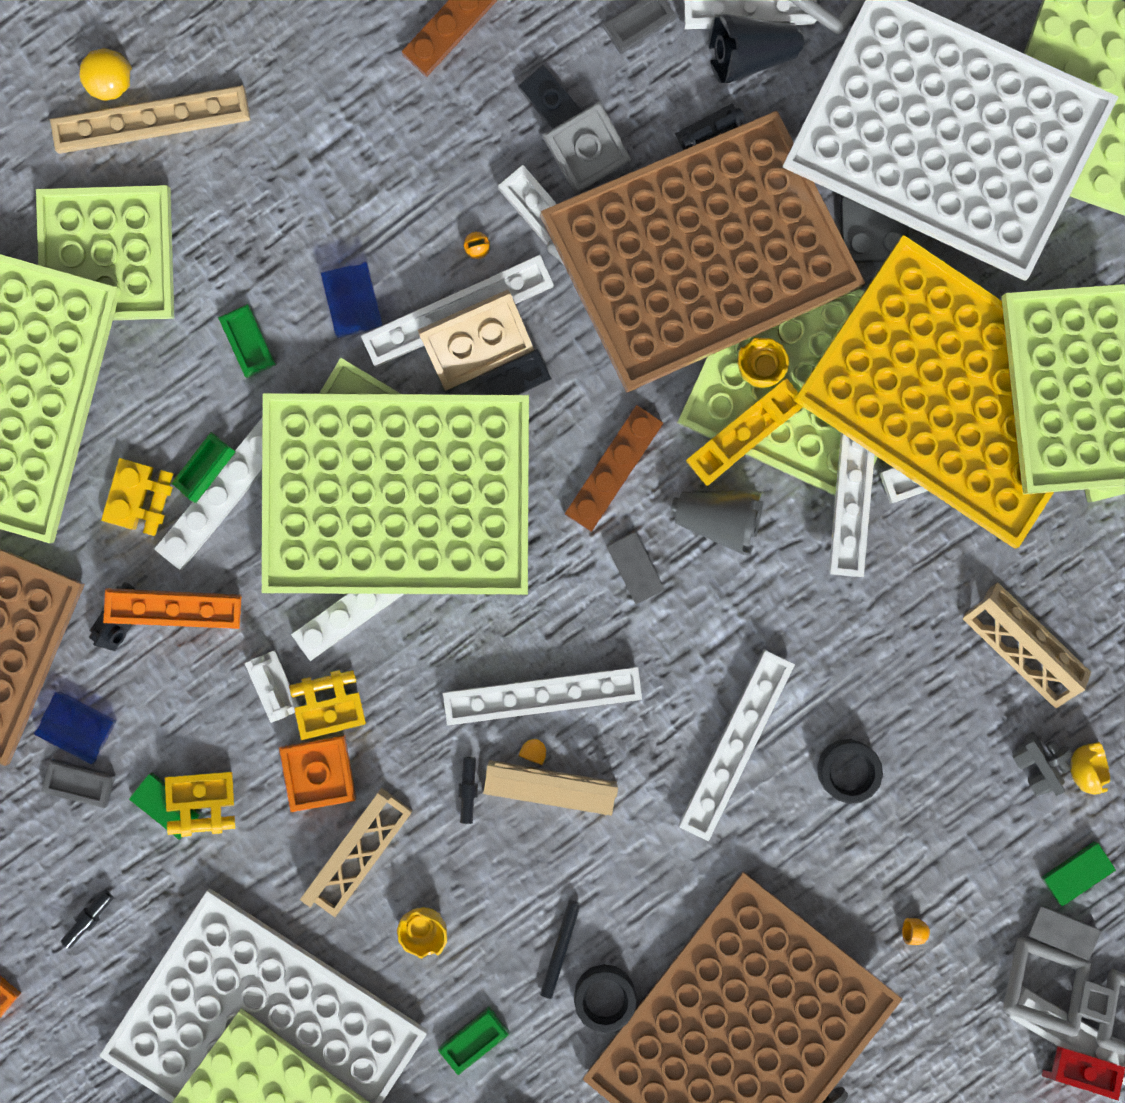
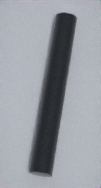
M568 901L540 992L542 997L553 998L581 906L578 902Z

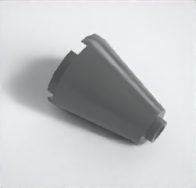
M757 490L682 492L680 498L674 497L670 515L675 517L677 525L742 555L750 556L754 548L753 545H750L751 536L757 537L763 509V501H760V499L764 496V492Z

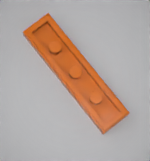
M106 588L103 623L239 629L242 596L237 594Z

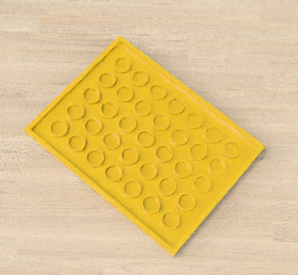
M903 235L793 400L1014 549L1019 548L1054 492L1023 495L1002 301Z

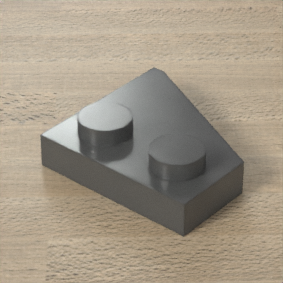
M848 198L840 200L841 236L855 263L885 262L899 239L903 235L909 238V226Z

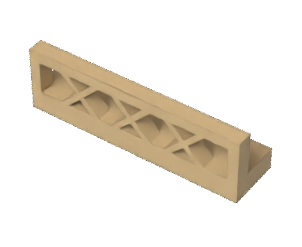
M998 582L988 589L983 601L964 614L962 619L1053 707L1058 708L1086 689L1091 671ZM986 610L995 619V626L984 625L976 616ZM1001 635L1013 636L1019 642V648L1007 647L1001 642ZM1025 658L1037 659L1043 665V671L1031 670L1025 665ZM1048 680L1061 682L1068 690L1058 696L1048 687Z
M489 760L483 794L612 816L615 797H617L618 784L616 781Z
M381 788L306 890L300 901L309 907L316 903L333 917H336L413 810ZM386 803H389L402 813L401 817L394 824L382 825L380 811ZM376 818L377 826L370 827V825ZM391 829L384 839L383 830ZM378 831L380 846L376 850L363 851L361 838L364 833ZM357 844L358 852L351 853V851ZM371 856L365 865L364 857ZM359 858L361 872L358 876L344 878L343 862L346 859ZM338 870L339 879L331 880ZM353 882L346 891L345 883ZM340 884L342 898L336 906L320 896L326 886Z

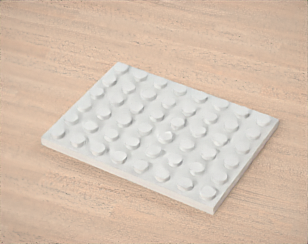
M865 0L784 162L783 168L1026 281L1097 142L1118 96L907 0Z
M209 888L101 1052L100 1057L172 1103L242 1008L370 1103H382L427 1035L428 1030Z

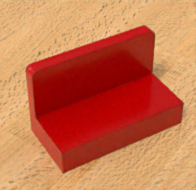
M1057 1046L1052 1072L1043 1070L1042 1076L1119 1101L1125 1067Z

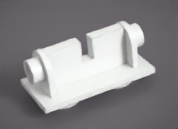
M275 650L244 663L271 723L295 713L294 708L299 707L296 697H291L290 683Z

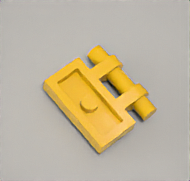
M119 458L101 521L136 530L139 518L146 520L143 533L156 536L158 525L163 524L165 517L162 512L166 498L171 496L173 487L170 484L174 473L161 470L158 481L155 482L151 480L154 467ZM147 490L154 492L149 510L143 508Z
M340 670L330 672V676L311 680V677L301 679V683L289 685L292 698L303 695L306 698L307 705L294 708L301 740L366 724L359 692L346 695L344 685L356 683L354 670L342 673ZM334 688L336 698L316 701L315 692Z
M232 772L165 777L166 811H180L179 821L167 822L168 835L181 834V837L192 836L194 832L212 831V834H220L222 830L235 829V816L221 817V807L234 806ZM211 808V818L191 819L190 810Z

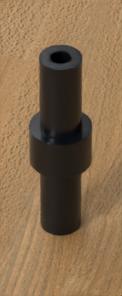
M463 757L462 782L458 784V797L461 798L460 823L473 824L474 798L478 796V784L475 783V757Z
M104 890L89 908H84L75 918L76 923L61 939V943L66 948L71 949L86 931L92 930L100 920L98 916L114 899L113 895Z

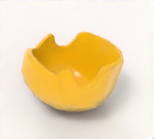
M107 48L93 50L81 62L80 81L90 96L104 101L117 99L130 87V71L132 67L122 53Z
M754 338L739 350L738 369L742 378L754 387H771L784 378L788 372L789 356L783 345L773 339Z
M1096 742L1077 748L1070 761V772L1073 781L1086 793L1097 795L1107 792L1108 788H1102V786L1110 782V773L1102 744Z
M421 907L410 910L399 921L397 927L398 942L406 952L421 959L434 953L439 955L447 944V925L440 913L432 908Z

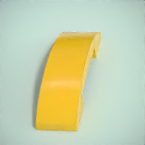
M787 378L784 379L691 455L686 462L704 484L708 486L770 433L803 408V406L793 400L798 391Z

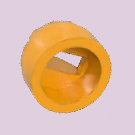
M472 232L464 240V249L470 258L482 259L489 253L490 242L484 233ZM484 239L485 244L469 248V243Z
M531 739L522 745L518 756L543 765L547 754L546 747L540 740Z
M906 918L902 927L903 940L907 945L924 944L930 936V929L921 919Z

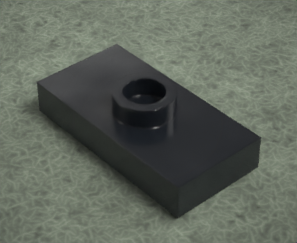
M544 65L518 85L521 93L552 129L582 112Z
M538 349L479 376L487 395H520L552 380Z

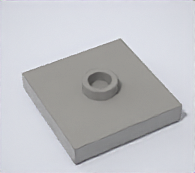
M600 101L542 135L574 194L632 160Z

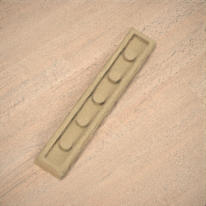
M243 85L50 119L55 151L59 154L251 121L246 90Z

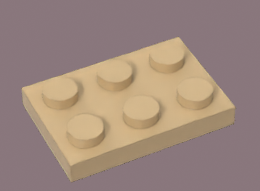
M505 290L418 329L421 340L445 391L534 351L509 290Z

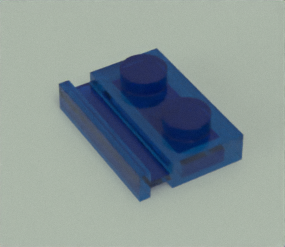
M367 262L321 272L337 338L366 332L383 326Z
M57 691L54 693L34 735L93 764L96 762L100 750L103 749L117 721L61 691Z

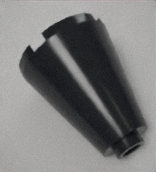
M729 14L714 17L709 29L708 39L709 49L715 48L716 59L710 60L713 74L719 83H731L798 57L799 52L803 49V34L801 31H798L794 24Z

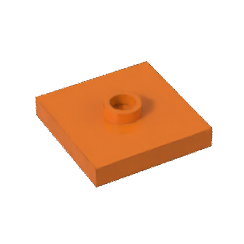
M345 735L279 747L290 812L356 800Z

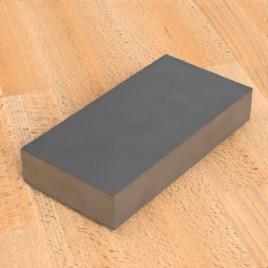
M640 0L603 23V28L621 55L673 22L676 15L666 0Z
M636 532L606 546L635 605L665 591Z
M52 759L48 763L41 793L106 808L109 804L116 775Z
M1037 903L1025 934L1089 961L1101 930Z

